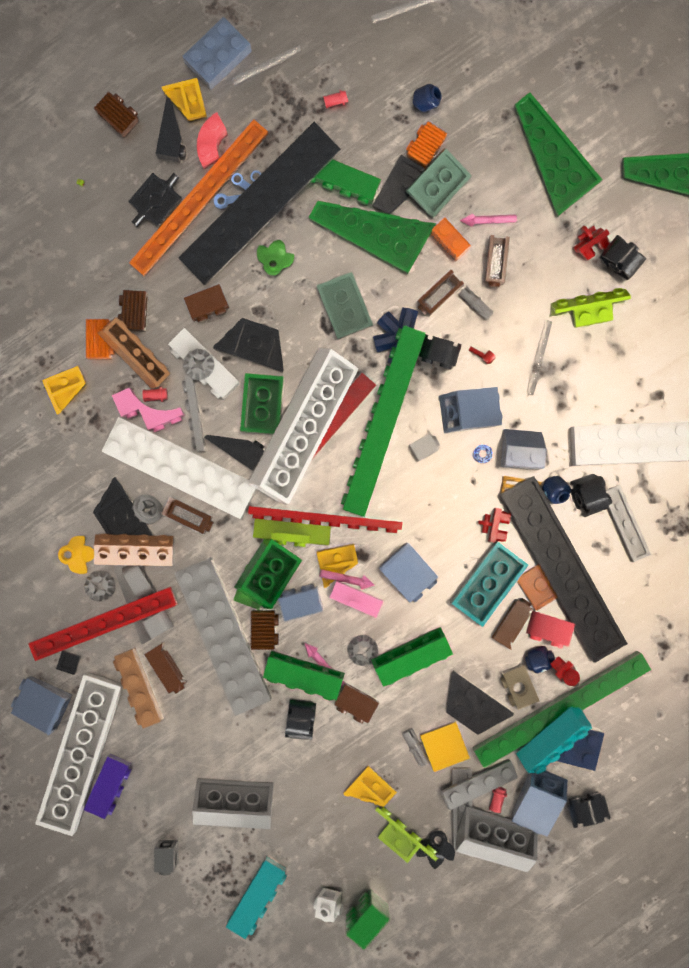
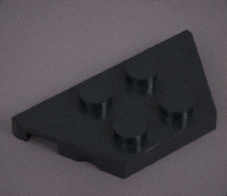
M241 318L213 346L215 350L280 372L284 371L280 337L277 329Z
M114 477L108 489L101 497V501L93 511L106 534H145L155 536L148 524L139 522V519L134 516L135 513L132 509L133 501L118 478Z
M454 670L452 671L446 713L479 735L514 715V712Z

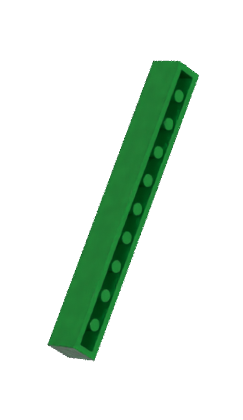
M405 325L403 329H398L395 339L399 341L397 347H392L389 358H392L390 366L386 365L383 374L386 380L384 384L380 383L377 395H380L378 403L374 402L371 413L374 414L372 421L368 420L365 429L368 435L366 439L362 438L359 447L362 453L360 458L356 457L353 468L356 471L354 476L350 475L347 486L350 487L348 494L344 493L341 501L345 511L365 517L426 332Z
M636 651L474 746L473 750L485 768L530 742L570 707L584 710L649 672L651 668L643 654Z

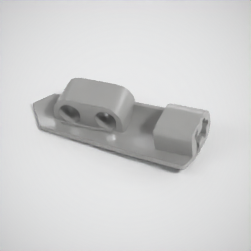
M115 565L114 571L126 604L155 592L154 585L142 565ZM165 610L133 622L141 644L148 642L173 627Z

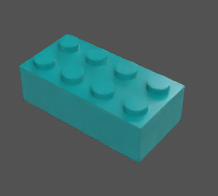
M496 541L450 603L483 627L529 564Z

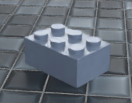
M222 17L182 57L184 63L212 90L252 50L250 43L225 17Z
M313 584L302 586L301 590L296 592L295 589L283 591L282 595L278 598L284 622L323 612L324 609L318 586L314 587Z

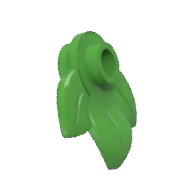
M282 240L272 242L269 248L263 245H259L257 248V258L263 264L265 272L269 275H277L281 272L282 268L291 266L294 261V254L286 253L285 244ZM275 263L276 266L271 267L270 264Z

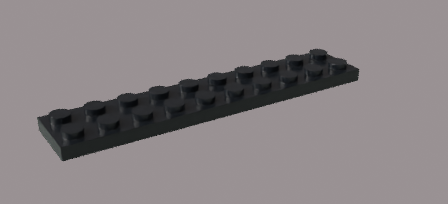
M313 122L178 258L206 286L341 149Z
M531 476L501 493L500 496L567 617L571 623L575 624L574 629L593 663L627 645V641L535 476Z

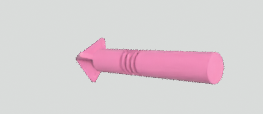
M471 214L460 221L473 227L474 224L517 222V216H474V214Z
M322 569L319 577L358 585L361 590L375 586L365 575L362 578H357Z
M305 643L308 657H312L318 665L331 668L317 652L318 649Z

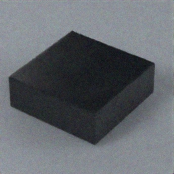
M63 650L56 669L75 675L81 656Z

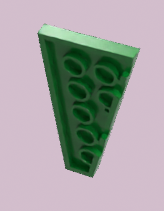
M529 92L515 104V109L556 215L559 217L603 179Z
M689 153L635 156L622 159L624 178L689 195Z

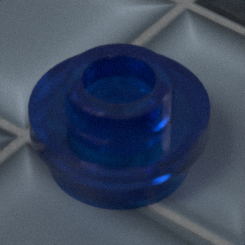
M481 444L474 449L473 455L477 462L487 463L492 459L493 451L488 445ZM481 450H484L486 452V457L483 458L480 456L479 453Z

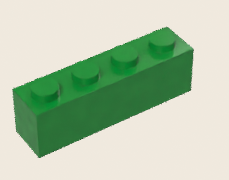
M333 159L310 181V183H315V181L321 183L322 187L327 190H338L342 196L348 198L350 196L355 197L358 202L365 205L368 203L373 204L381 184L380 178Z
M440 627L371 659L383 687L394 684L404 677L411 676L421 669L428 668L440 660L447 659L453 655V652Z
M271 651L263 678L271 683L284 684L290 689H301L307 694H317L326 700L337 701L345 673Z

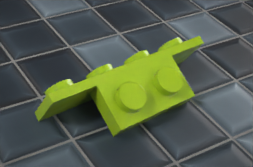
M615 288L610 292L600 291L589 296L579 295L574 299H559L551 303V307L555 313L573 310L574 325L580 327L613 320L612 303L631 299V295L626 288Z
M255 519L253 538L273 539L280 545H286L287 541L294 542V546L306 547V543L329 545L331 526Z
M376 807L375 811L389 822L377 838L408 863L419 848L436 861L438 859L435 856L436 851L431 846H423L420 843L422 839L414 832L409 834L404 830L407 827L398 819L396 822L390 818L391 813L387 809Z

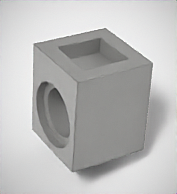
M429 433L410 444L409 447L419 462L439 451L438 446H440V443L435 435L431 436Z

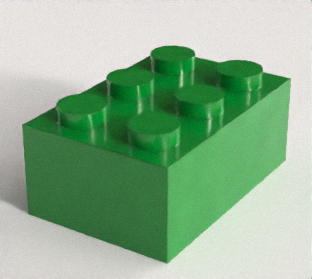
M245 373L241 432L274 435L282 416L284 376Z
M264 539L234 588L262 607L272 609L302 559L273 539Z
M372 889L368 893L364 892L358 899V905L355 908L352 906L345 915L346 935L363 950L367 948L390 921L388 903Z

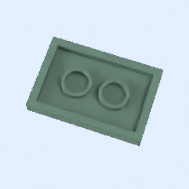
M445 148L406 189V192L431 218H434L472 175Z
M352 272L317 285L337 339L373 326Z

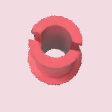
M339 90L338 93L323 96L326 108L342 103L345 105L348 102L346 91Z
M163 387L143 390L144 402L156 400L164 402L168 398L167 389Z
M498 787L492 791L494 794L489 810L501 813L504 798L507 797L506 789Z

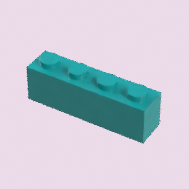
M570 707L516 754L527 773L540 774L547 769L546 766L557 761L560 758V754L570 750L577 740L586 737L588 731L593 727L581 708Z
M266 856L227 921V929L244 939L247 938L248 934L252 936L257 928L255 924L257 919H262L267 911L265 907L267 902L273 901L277 894V891H275L278 884L282 885L287 877L285 866Z

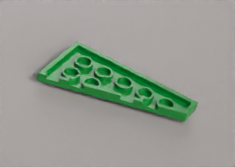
M317 201L308 217L315 223L407 274L410 272L432 229L436 225L433 222L428 223L391 214L344 207L323 201Z

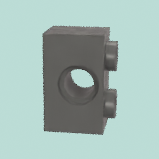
M159 840L154 848V872H159V875H170L174 873L178 865V840Z

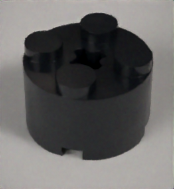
M616 235L599 257L605 266H610L614 269L616 275L625 280H630L646 260V257L638 252L639 247L633 242L626 243L619 235Z
M425 334L419 357H422L421 361L433 364V361L440 362V367L451 369L452 366L456 367L462 344L458 343L456 347L453 346L454 342L435 336H432V339H428L429 335Z
M592 473L570 482V485H573V489H571L572 499L576 508L582 509L584 512L581 514L583 517L606 510L612 504V499L604 488L605 480L601 475L597 476Z
M298 699L289 700L285 738L312 740L316 703Z
M594 791L587 793L588 797L586 798L575 796L568 799L567 807L573 828H578V824L581 823L583 827L602 823L605 821L604 817L608 820L611 819L604 794Z

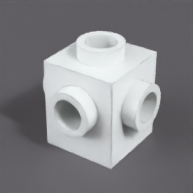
M323 888L314 902L315 918L322 919L325 922H334L343 910V904H341L342 892Z

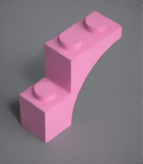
M131 388L112 395L121 417L131 419L137 416V412L140 411L149 431L158 432L165 428L164 425L170 422L172 425L182 421L181 417L185 416L182 408L164 411L147 407L136 397Z

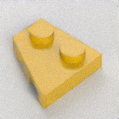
M197 78L162 86L163 92L188 121L207 117Z
M79 365L42 380L57 414L62 412L86 384Z
M354 544L317 551L320 571L322 569L345 574L346 571L358 564ZM322 578L324 588H327L335 581Z
M369 765L343 792L345 796L358 798L361 801L371 802L382 807L397 793Z

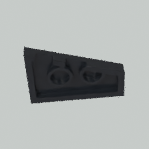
M400 155L372 206L386 214H391L410 196L406 189L425 169Z

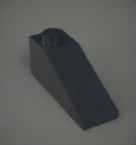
M166 97L155 154L159 159L180 162L181 157L185 156L186 146L183 143L172 101Z
M206 435L204 437L252 471H254L265 452L263 450L265 446L256 440L252 443L249 440Z

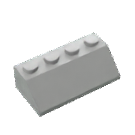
M197 779L192 811L193 825L270 829L274 783Z
M466 806L457 832L456 852L528 872L537 862L538 834L526 827L518 826L511 819Z

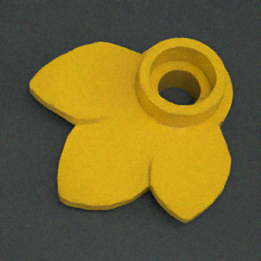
M75 536L70 539L68 545L60 548L58 558L62 563L68 564L72 572L85 574L87 573L86 562L94 559V549L85 545V536ZM67 551L71 552L70 558L65 557Z

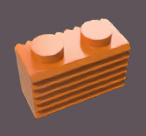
M429 121L426 125L422 124L416 133L418 138L415 142L412 140L406 149L408 151L407 158L424 169L428 167L448 134Z
M443 218L432 229L431 236H434L436 242H439L441 247L447 250L446 253L452 255L454 261L459 260L471 247L468 241L446 218Z
M86 319L87 359H112L111 355L115 354V351L98 334L110 321L109 319Z

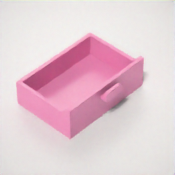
M336 581L330 596L331 599L375 618L383 603L382 599L340 581Z

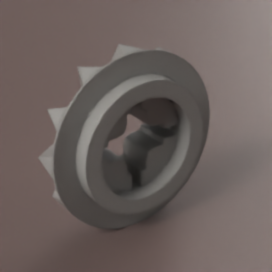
M195 349L189 351L186 357H184L183 367L189 377L202 380L213 372L214 360L206 350ZM193 358H196L199 361L204 360L202 363V368L204 369V371H202L198 367L193 368L195 365V360Z
M143 494L134 500L132 509L135 513L134 516L139 519V522H145L147 525L155 523L160 519L162 507L155 497ZM152 507L149 512H142L144 508Z
M105 571L92 572L85 580V594L90 599L98 602L107 600L115 590L113 577ZM103 580L102 586L106 591L102 589L96 591V586L92 582L99 583Z
M359 635L350 641L347 649L348 656L356 665H370L372 663L371 659L376 658L378 655V646L371 637ZM359 643L364 648L370 646L366 651L367 658L363 654L355 655L360 650Z

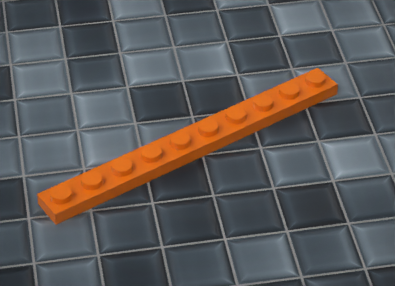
M253 119L133 257L129 264L145 276L269 134L268 131Z

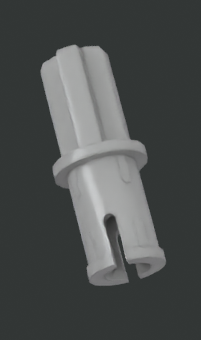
M467 286L460 292L459 296L471 306L470 308H474L485 319H488L493 314V310L481 300L482 298L475 295Z
M412 728L402 735L410 748L409 752L413 753L418 765L424 767L429 763V759L422 748L423 743L419 742Z

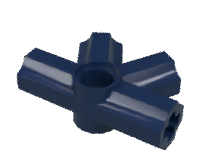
M402 307L399 321L389 311L379 319L377 324L386 333L373 336L377 353L397 347L399 340L395 338L398 329H403L404 325L414 328L418 311ZM388 358L387 363L391 364L392 358Z

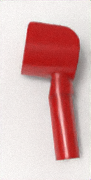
M473 347L469 348V351L481 357L487 364L495 360L496 356L490 350L484 354Z

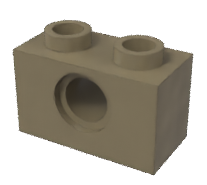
M519 664L501 672L503 677L500 680L504 689L508 688L510 692L508 699L512 707L516 706L520 710L540 701L524 664ZM518 682L523 683L522 691L515 692L514 685Z

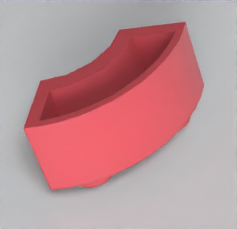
M217 112L205 121L197 138V153L203 169L215 164L220 159L218 155L219 145L228 135Z
M532 611L526 633L531 634L530 638L537 641L542 639L551 641V645L558 648H563V645L569 647L575 624Z

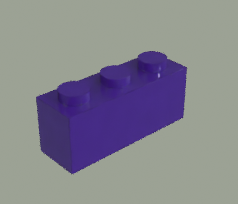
M111 753L107 756L85 805V811L103 819L108 814H113L116 804H114L115 798L121 796L124 789L121 786L123 780H127L132 771L129 768L131 762Z

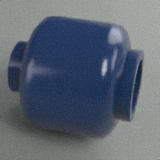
M432 84L424 85L414 91L413 105L421 112L437 108L442 99L441 91Z
M552 476L545 480L542 491L551 503L562 504L569 499L571 488L562 477Z
M540 646L529 650L525 660L529 670H533L534 673L538 674L552 669L551 663L555 660V656L552 650L548 651L545 646Z

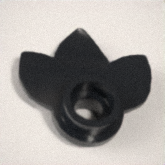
M441 830L431 832L429 838L420 842L423 846L429 845L436 851L435 856L438 858L436 861L420 848L416 852L417 857L427 856L433 869L438 868L443 863L444 858L453 861L455 857L453 845L448 842L447 835ZM438 836L442 841L437 843L434 838Z

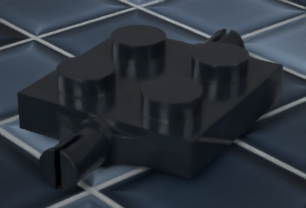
M152 173L128 202L138 212V215L131 221L136 227L144 218L159 227L183 199L172 187L179 179L175 173L167 181L160 179Z

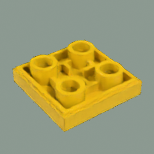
M456 721L420 735L434 772L470 759Z

